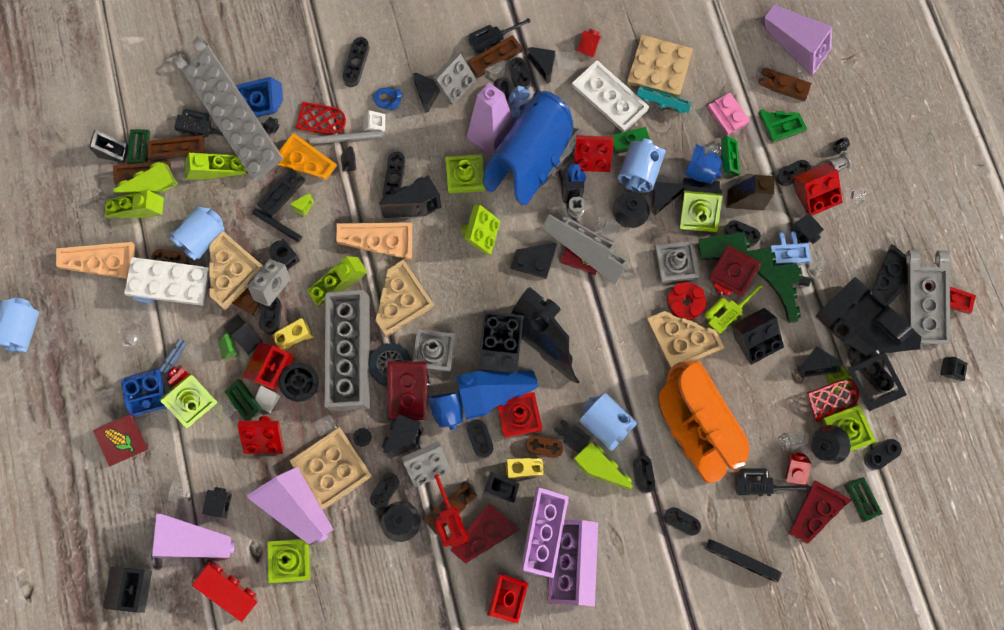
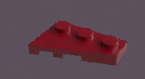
M816 480L813 481L788 534L808 544L851 499Z
M489 503L467 529L466 533L469 541L452 548L450 551L467 564L520 529Z

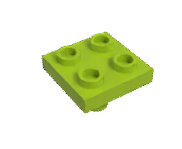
M482 154L445 157L448 194L485 191Z
M684 191L679 228L717 232L722 194Z
M474 205L469 224H463L461 227V233L465 236L464 240L485 255H491L500 220L481 205Z
M191 373L160 398V401L186 429L218 403Z
M860 405L822 419L824 425L838 426L848 434L851 444L850 452L876 442Z
M302 539L267 542L268 583L311 580L310 544H307Z

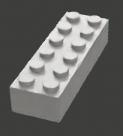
M364 290L326 293L325 408L330 411L370 409L369 295Z

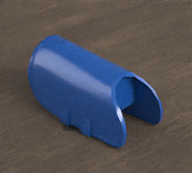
M538 91L533 94L486 165L483 184L487 191H495L507 173L510 172L514 174V195L516 201L521 205H527L541 184L544 185L546 183L548 174L553 167L556 168L560 163L559 158L564 152L573 131V119L570 108L560 97L548 91Z

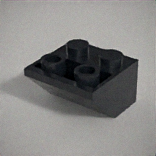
M762 308L732 324L735 340L751 365L784 348L777 317L766 308Z
M398 414L397 419L394 418L391 422L389 429L392 431L389 438L386 437L383 441V453L387 458L392 459L414 449L418 445L424 430L422 424Z
M111 567L103 609L145 613L152 571Z

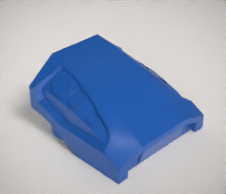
M160 368L132 374L120 379L124 402L129 415L132 414L135 417L167 409L160 401V398L166 394Z

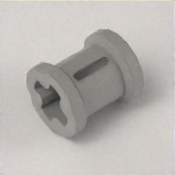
M845 152L841 153L839 157L833 160L829 159L826 162L838 171L852 167L851 158Z
M581 197L570 199L568 207L570 217L575 219L582 217L585 208L584 199Z

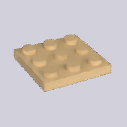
M641 35L627 84L635 87L644 86L679 98L693 48Z
M340 427L290 460L294 468H299L322 510H325L373 477Z

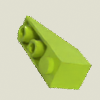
M189 153L184 161L186 179L207 180L246 174V169L237 155Z
M156 162L150 166L149 170L145 172L140 171L133 175V179L118 183L113 191L118 194H132L146 190L153 193H163L178 185V182L167 164Z
M146 190L106 199L105 217L151 218L163 214L164 197Z
M346 256L312 285L307 292L315 305L318 306L326 301V293L345 290L367 273V270L358 257Z
M591 442L574 458L573 462L586 476L628 491L633 487L630 477L625 473L621 474L617 470L618 465L611 458L608 460L603 455L605 452L598 444L594 445Z

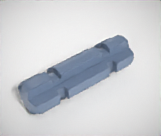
M177 340L175 348L171 349L164 360L165 363H162L159 367L161 373L167 375L171 367L175 366L182 355V350L185 351L188 346L185 341Z

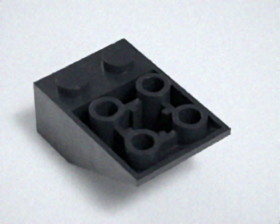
M429 176L416 179L410 186H403L397 193L387 195L378 202L383 218L427 216L441 208L440 193Z
M484 311L478 369L517 373L524 315Z

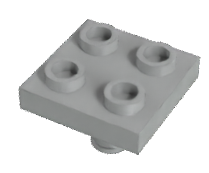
M457 52L433 77V80L449 104L452 105L477 80L462 55Z
M693 241L655 246L661 283L699 279Z
M417 329L412 361H427V370L450 373L456 334Z
M439 441L428 446L419 444L421 449L416 445L414 452L402 457L414 487L434 480L435 474H439V477L451 472Z

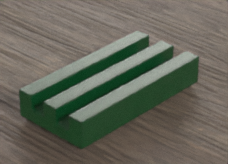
M130 129L127 164L147 163V141H150L149 130ZM136 134H138V139H137V144H136V157H135V159H133V155H134V145H135V136H136Z
M237 379L224 391L245 421H251V418L257 416V413L263 410L241 379ZM232 390H234V392L237 394V396L239 397V400H238L237 397L234 395V393L232 392ZM242 404H244L250 414L247 413Z
M864 477L844 485L862 522L883 514ZM859 483L864 489L875 513H872L867 503V500L858 485ZM860 501L862 502V504H863V506H864V508H865V510H866L868 516L866 515V513H865V511H864V509H863V507H862Z

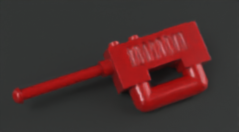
M435 474L434 478L440 489L446 510L439 513L440 517L434 520V524L444 547L451 545L454 548L468 542L469 539L462 524V518L458 513V508L451 507L440 481V475ZM444 523H447L448 528L451 533L450 537L447 536L446 530L443 525Z

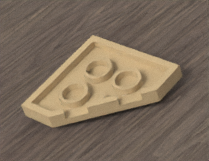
M222 231L209 244L210 297L226 310L243 293L248 284L262 269L263 265Z
M404 259L387 270L386 281L376 316V322L386 338L435 307Z
M666 311L649 317L646 320L669 369L679 362L697 361L724 349L716 330L697 325L698 323L684 318H678Z

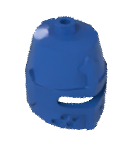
M696 144L685 175L696 181L711 184L715 177L719 179L722 173L719 171L722 164L721 158L711 150L708 155L704 154L706 148Z
M459 392L428 397L432 416L440 428L449 427L450 430L457 428V424L463 422V406Z

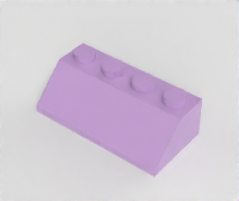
M536 487L521 564L522 572L554 578L568 496Z
M564 520L554 578L549 577L548 603L595 606L597 522Z

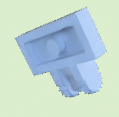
M517 86L509 95L514 123L530 101L526 100L530 96V90L524 89L523 86Z
M791 231L789 234L790 244L786 245L784 232L778 233V245L770 246L771 252H775L776 255L774 266L793 263L807 264L811 262L809 243L798 244L795 231Z

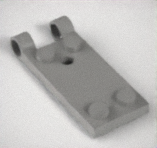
M908 250L906 253V263L908 265V324L921 336V344H951L949 251L937 250L935 254V264L937 267H920V251ZM926 283L931 284L930 290L925 288Z

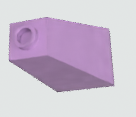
M774 4L770 11L768 10L764 15L765 29L810 75H814L831 50L832 26Z
M488 83L477 95L467 139L492 157L514 125V120L504 93L491 83Z
M298 467L276 476L247 495L253 503L307 544H311L314 541H317L319 544L329 538L327 533L334 530Z
M156 514L153 558L229 559L230 554H234V542H231L230 536L163 514Z

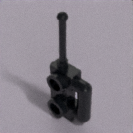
M527 18V20L501 31L497 26L487 25L469 34V44L475 52H483L486 47L500 43L504 39L503 35L530 23V19Z
M184 109L181 115H177L174 126L175 131L194 134L195 136L203 135L204 138L208 137L209 134L224 136L222 132L210 129L211 121H209L210 115L208 113ZM192 117L201 120L200 122H195L189 120L188 118Z
M741 468L739 470V478L735 479L736 495L771 496L777 490L809 491L810 489L808 485H773V478H769V471L766 468ZM747 476H761L760 482H748Z

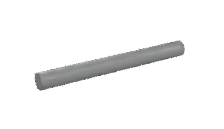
M380 130L309 137V143L311 145L383 138V133Z

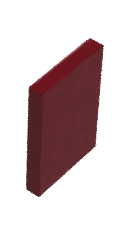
M388 361V420L397 419L398 414L412 420H427V361Z

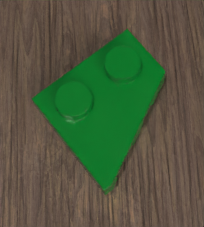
M764 109L758 112L772 143L807 130L800 113H786L784 111H776L774 113L765 112Z

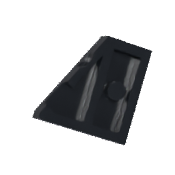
M551 243L516 249L511 269L547 279L557 244Z

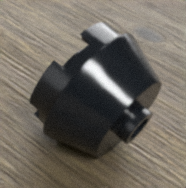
M629 192L619 196L613 204L614 218L618 224L625 228H637L643 225L650 214L648 202L642 195L636 192Z
M291 364L280 374V391L291 401H306L318 389V375L307 364Z
M824 425L813 434L811 449L821 462L830 465L839 464L850 453L851 444L849 436L840 427Z
M394 502L386 507L382 513L381 529L385 536L392 541H408L417 534L420 528V514L408 502Z

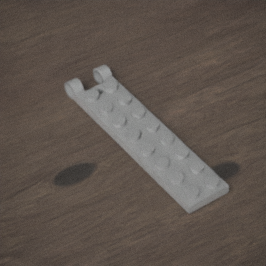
M198 36L193 41V45L201 54L191 63L181 53L173 61L186 76L252 180L258 182L284 158L210 48L208 42L203 37Z

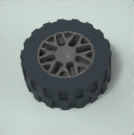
M385 343L382 346H378L372 352L373 354L369 358V368L374 380L387 387V362L412 361L408 351L401 345Z

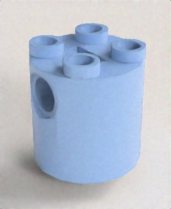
M643 138L642 141L630 143L618 176L619 182L630 192L640 193L653 190L666 153L664 149L653 145V142L646 138Z
M196 206L179 226L170 233L171 237L169 239L176 246L184 247L185 250L183 252L193 260L197 258L199 260L209 249V244L224 231L222 218L212 209Z
M11 298L0 301V345L4 346V350L26 353L40 312L33 309L30 302L25 299Z
M607 393L602 396H591L581 407L583 409V416L579 422L610 451L619 444L617 440L622 441L629 434L626 431L627 429L631 431L638 424Z

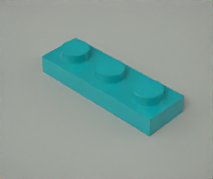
M640 86L637 92V96L641 100L657 102L658 106L664 108L668 106L673 107L679 113L689 112L692 104L691 101L644 86Z

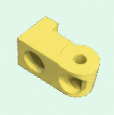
M301 318L274 333L273 338L278 348L286 350L305 339L313 338V334L307 322Z
M507 459L505 462L507 479L540 477L544 475L542 459Z

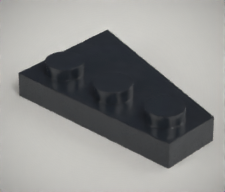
M893 244L888 248L871 291L888 306L908 284L906 255Z

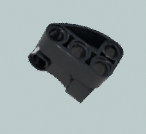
M854 277L815 316L837 338L866 356L876 350L893 353L918 350L921 346V336L891 307L885 305L857 277ZM842 325L847 326L849 329L848 334L845 336H840L837 332L838 328Z
M531 287L527 288L511 314L524 315L521 339L540 353V356L566 378L578 384L580 381L573 371V358L569 353V336L555 319V316L561 311L560 307L550 299L544 301V298Z

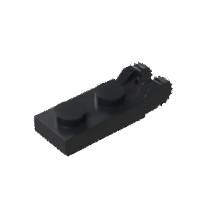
M294 169L290 170L257 203L258 207L270 217H273L294 195L297 189L303 185L305 178L300 176L291 185L289 182L293 180L297 172Z

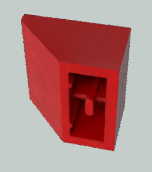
M825 163L793 177L796 194L807 214L810 213L813 216L843 203L839 172L829 164Z
M259 343L242 378L277 393L279 390L280 374L287 366L292 364L294 357L291 353L273 345Z

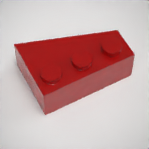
M208 559L192 578L191 586L240 622H243L257 604L258 600L255 597L257 594L249 587L245 589L239 584L240 581L233 575L229 576L223 571L224 569Z

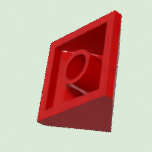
M498 574L487 615L518 624L529 583Z

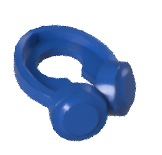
M380 88L374 94L376 105L391 111L400 105L402 99L400 89ZM386 93L390 98H394L395 101L388 100L382 102L379 100V96Z
M570 165L568 169L569 182H585L587 176L585 172L581 171L580 165Z

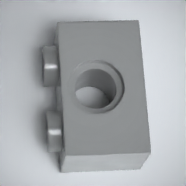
M269 259L247 287L254 301L270 306L291 279L285 264Z

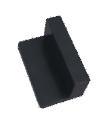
M568 168L563 170V203H569L573 197L583 198L584 181L569 182Z
M689 178L683 179L685 187L682 192V200L684 191L722 194L720 181H713V183L709 184Z

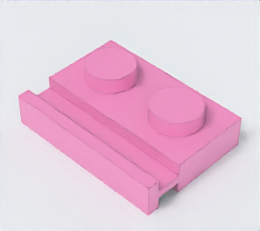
M731 93L726 94L707 106L726 136L750 123L749 118Z

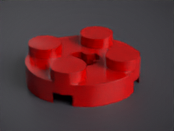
M678 283L668 295L667 306L674 316L691 321L698 317L705 309L706 297L704 290L693 283ZM685 297L689 298L692 302L688 306L683 305L684 302L682 303V299H685Z

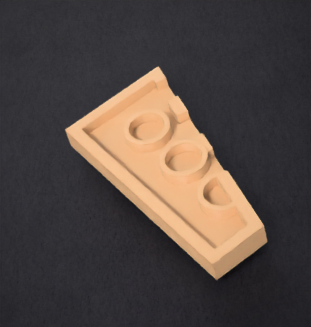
M412 223L337 224L336 242L345 246L412 260Z
M133 242L56 248V267L127 279L131 258L135 257V244Z

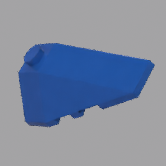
M272 77L236 85L257 117L276 113L283 102L282 83Z
M474 371L456 376L466 420L487 415L496 406H504L513 397H521L539 387L534 371H517V373Z

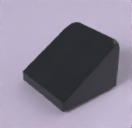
M349 146L341 154L343 172L356 170L355 152L352 146Z
M945 357L942 362L941 375L965 381L968 363L957 357Z

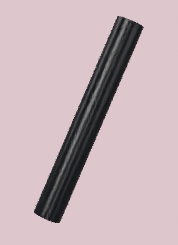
M255 208L252 214L298 243L301 241L302 236L259 209Z

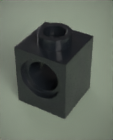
M808 213L797 221L790 230L795 231L796 237L802 244L811 242L813 245L821 238L820 234L824 229Z
M284 238L274 242L271 248L268 249L277 262L285 264L287 271L300 262L297 254ZM287 251L284 257H279L281 252Z
M214 487V491L207 490L202 514L227 519L232 495L226 493L227 489Z

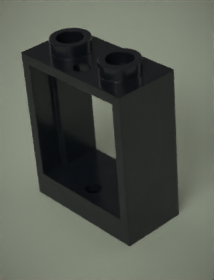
M880 350L871 352L868 354L869 358L865 360L858 358L851 361V366L847 367L869 412L907 395L885 351L880 352ZM883 359L897 389L869 400L855 371Z

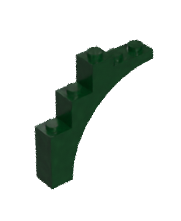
M745 232L698 239L701 260H719L726 246L729 245L762 262L757 274L769 283L778 295L785 309L788 323L798 322L801 313L799 306H796L795 303L798 294L793 284H798L803 275L801 267L798 268L797 263L774 266L776 255L775 252H771V247L747 251V248H750L749 237H745Z

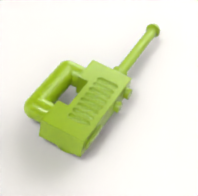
M759 283L738 304L733 300L728 302L725 298H720L704 314V317L709 321L707 325L711 329L716 330L718 335L721 334L731 322H735L737 317L742 315L743 310L741 308H743V305L763 288V284ZM723 307L726 312L719 318L714 316Z

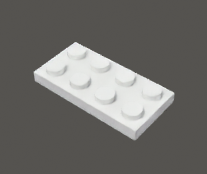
M598 60L572 83V87L622 132H626L649 110V106Z
M132 257L124 294L132 297L204 306L209 267Z

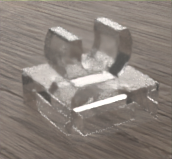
M172 480L166 501L176 502L177 497L187 498L189 490L179 488L181 482Z

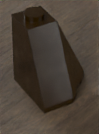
M745 174L727 190V208L764 211L774 195V176Z

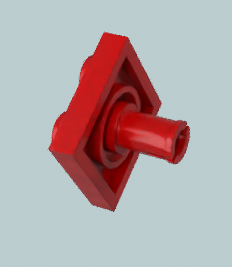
M576 135L574 164L580 165L581 171L610 172L614 138L609 136Z
M535 392L526 393L521 397H513L507 401L506 405L497 406L504 439L543 431Z
M261 416L259 421L238 422L237 427L243 454H283L284 444L279 421H271L270 417Z

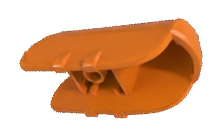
M688 360L675 364L669 370L666 377V385L658 395L659 408L671 430L669 431L673 439H677L684 450L683 454L685 457L690 459L706 483H714L722 479L726 474L727 467L735 470L745 465L749 455L748 439L702 363L696 360Z

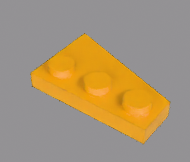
M292 133L279 150L284 159L277 165L327 180L337 167L336 163L295 133Z

